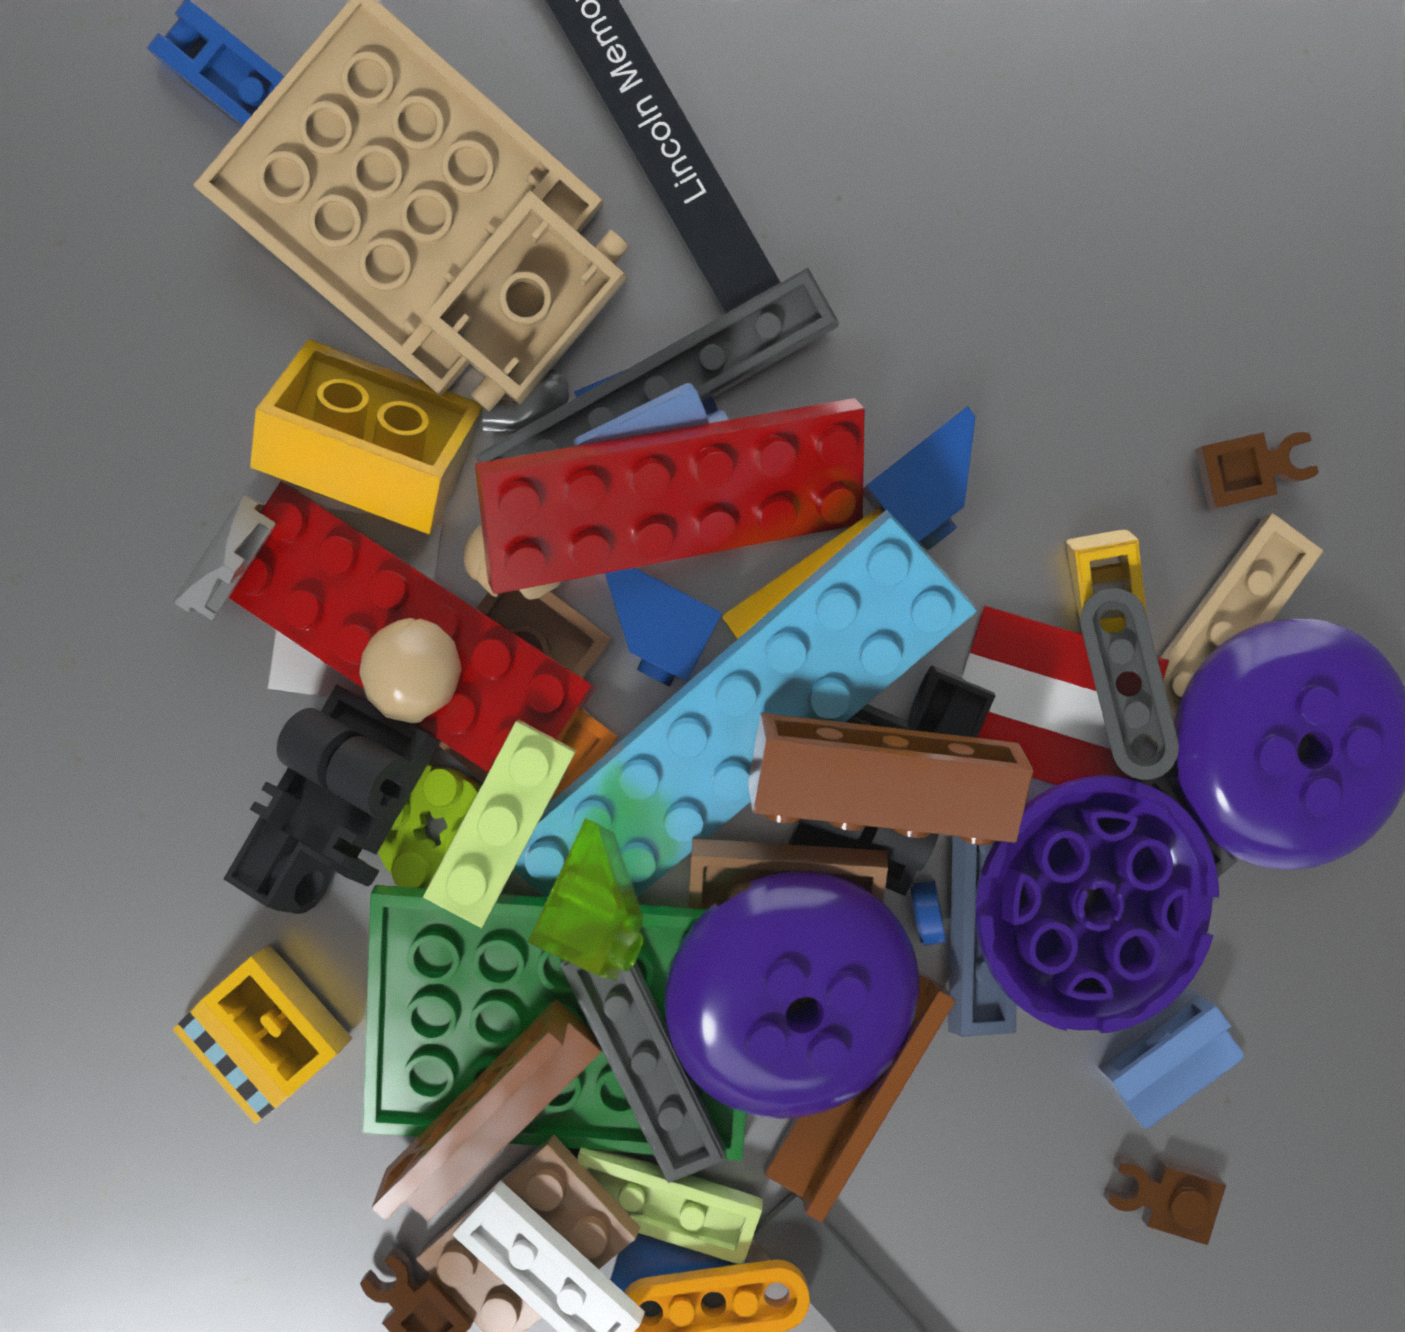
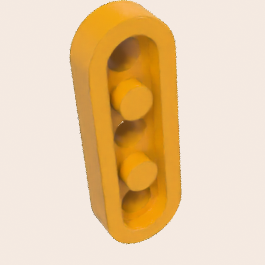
M779 1259L645 1277L634 1281L624 1291L638 1306L645 1301H655L662 1307V1311L657 1316L648 1317L644 1315L640 1326L634 1332H785L795 1328L802 1322L810 1304L809 1290L804 1274L794 1264ZM773 1283H781L788 1288V1292L783 1298L771 1299L765 1294L766 1288ZM709 1292H718L724 1296L725 1301L720 1307L710 1308L702 1302V1298Z

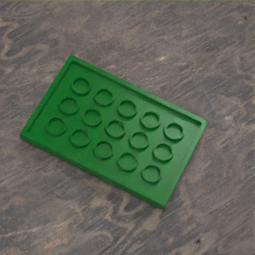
M375 885L370 893L362 1133L418 1137L555 999L592 1030L560 965L561 955L619 930L622 931L666 1022L665 990L671 964L690 928L708 909L500 894L484 926L480 928L423 898L427 888ZM603 1050L509 1143L540 1146L554 1134L566 1148L653 1154ZM695 1082L727 1148V1160L742 1161L746 1113L714 1099Z

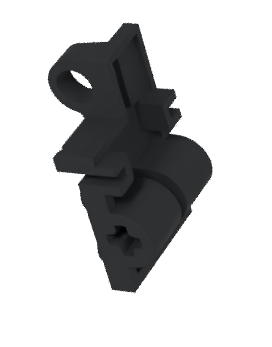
M931 665L919 686L908 721L866 704L846 722L977 738L996 695L995 692ZM800 819L796 823L789 844L887 850L888 872L885 888L906 896L916 872H920L928 862L939 834L930 833L927 837L913 838L901 835L889 828L865 826L861 830L850 831L837 828L827 821Z
M336 684L321 711L314 708L302 709L295 713L282 728L278 737L276 751L280 762L288 768L277 786L269 782H265L261 790L273 798L268 807L256 801L252 804L250 810L258 814L259 818L223 879L270 909L294 914L308 912L323 898L330 881L329 868L345 878L365 886H370L380 870L370 866L358 858L362 849L377 854L441 741L408 722L386 718L371 702Z

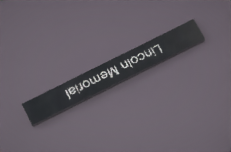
M543 0L723 314L781 283L620 1Z

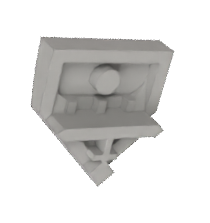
M247 492L241 495L174 598V604L187 612L198 611L212 621L217 617L276 525L275 522L260 513L265 505Z

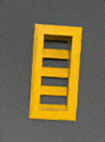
M1116 530L1072 538L1066 541L1079 624L1085 603L1095 594L1093 593V585L1117 580L1123 581V590L1132 593L1141 601L1147 615L1139 542L1129 530ZM1116 556L1119 558V563L1090 568V561ZM1124 615L1100 619V625L1107 633L1120 632L1125 628L1126 620Z

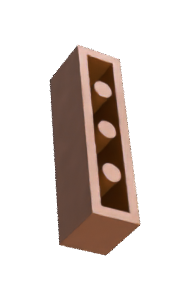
M760 712L748 788L753 813L763 814L766 818L775 822L794 823L800 819L827 821L837 828L850 831L861 830L865 826L893 829L901 835L913 838H923L933 833L958 836L963 841L971 844L989 845L994 840L1017 842L1033 769L1020 744L1016 742Z

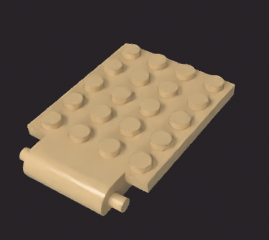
M349 0L193 184L199 192L441 397L467 366L471 364L485 378L470 396L489 412L505 394L521 405L627 280L624 272L615 265L629 248V245L618 234L609 230L596 247L580 235L582 230L603 207V200L377 0Z

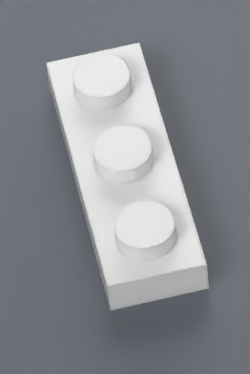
M501 1180L466 1215L452 1234L558 1332H634L641 1324L645 1311Z

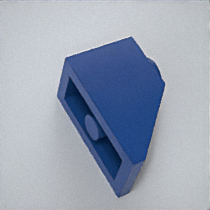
M968 406L863 488V496L874 510L877 508L882 512L888 510L917 543L921 542L927 551L958 528L951 517L965 506L976 417Z
M636 568L604 573L629 652L642 658L636 670L669 687L675 676L687 682L722 613Z

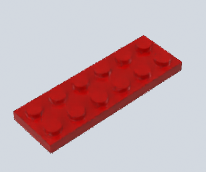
M855 398L475 463L488 584L493 594H499L852 526L863 519L865 408Z
M280 481L260 513L275 522L276 525L229 599L363 689L359 674L362 653L370 639L379 630L396 621L407 618L423 619L437 624L455 642L462 670L451 701L439 710L426 716L422 722L415 724L488 773L517 720L534 727L560 742L562 741L596 686L290 485Z

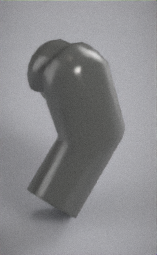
M550 370L521 405L515 401L500 400L490 412L483 407L482 430L515 433L563 406L569 400L567 379L560 372Z

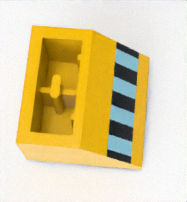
M270 944L249 957L206 995L172 1029L255 1124L305 1084L352 1039L349 1033Z

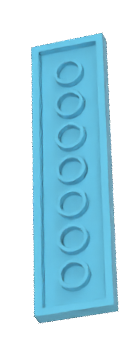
M886 510L553 799L545 809L514 870L543 897L630 904L692 852V838L707 839L751 802L748 781L760 712L846 722L976 613L977 610L974 604L894 516Z

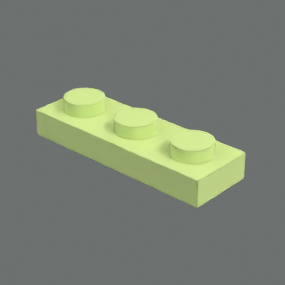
M517 720L423 898L482 928L577 750Z
M580 1149L577 1162L591 1173L640 1226L638 1233L729 1262L744 1264L762 1213L763 1198L691 1175L668 1183L659 1165L618 1152Z

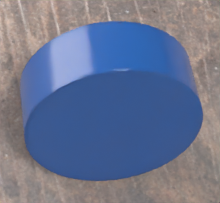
M935 879L913 883L910 890L920 943H924V946L947 942Z

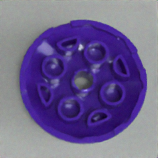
M1308 618L1287 619L1275 622L1267 621L1254 625L1234 635L1214 650L1195 672L1183 693L1174 720L1179 743L1177 756L1178 774L1174 775L1178 792L1189 815L1197 823L1200 830L1220 848L1241 860L1257 866L1279 870L1307 869L1333 862L1350 854L1372 838L1388 821L1405 792V687L1387 658L1368 640L1348 628L1335 623ZM1307 734L1308 748L1306 753L1309 756L1299 759L1297 754L1298 744Z
M1091 776L1070 780L1054 786L1039 794L1025 805L1017 842L995 840L986 856L979 877L975 905L976 928L984 960L991 975L1009 999L1023 1011L1047 1025L1067 1031V1029L1097 1030L1102 1034L1135 1026L1148 1020L1170 1005L1185 990L1203 964L1214 936L1207 933L1212 913L1213 897L1219 898L1216 865L1205 836L1189 813L1171 797L1149 785L1115 776ZM1089 888L1096 889L1095 903L1085 913L1084 904L1088 897L1086 890Z
M813 871L778 873L751 881V888L735 895L719 907L714 903L693 924L682 940L669 970L665 990V1018L672 1045L682 1066L706 1093L721 1103L741 1112L759 1117L783 1119L811 1116L836 1108L867 1090L892 1065L895 1056L906 1042L914 1023L919 997V971L913 945L907 932L892 911L873 893L859 884L832 874ZM812 997V1001H807L802 1008L790 1011L789 1015L786 1014L790 1004L796 999Z

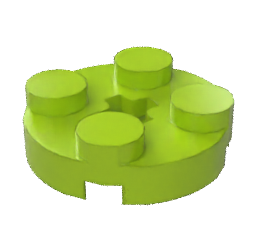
M445 765L426 766L378 851L381 861L392 875L396 885L401 887L428 888L483 785L473 776L464 775L459 770L453 769L454 767ZM430 814L434 819L444 818L446 821L447 829L439 833L441 841L439 846H436L434 840L428 839L425 826Z

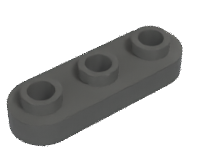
M1119 588L1104 589L1095 593L1085 603L1081 612L1080 626L1112 755L1118 767L1127 775L1143 780L1158 778L1168 772L1174 765L1178 756L1179 743L1147 615L1141 601L1132 593ZM1108 610H1117L1125 617V628L1117 634L1105 632L1100 625L1101 616ZM1133 672L1138 675L1141 680V688L1136 695L1126 697L1118 692L1116 689V679L1121 673ZM1140 734L1151 735L1157 744L1155 754L1148 759L1137 758L1131 749L1132 741Z

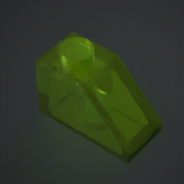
M585 818L528 943L592 974L616 981L621 970L627 972L640 953L643 935L638 932L644 918L615 833Z

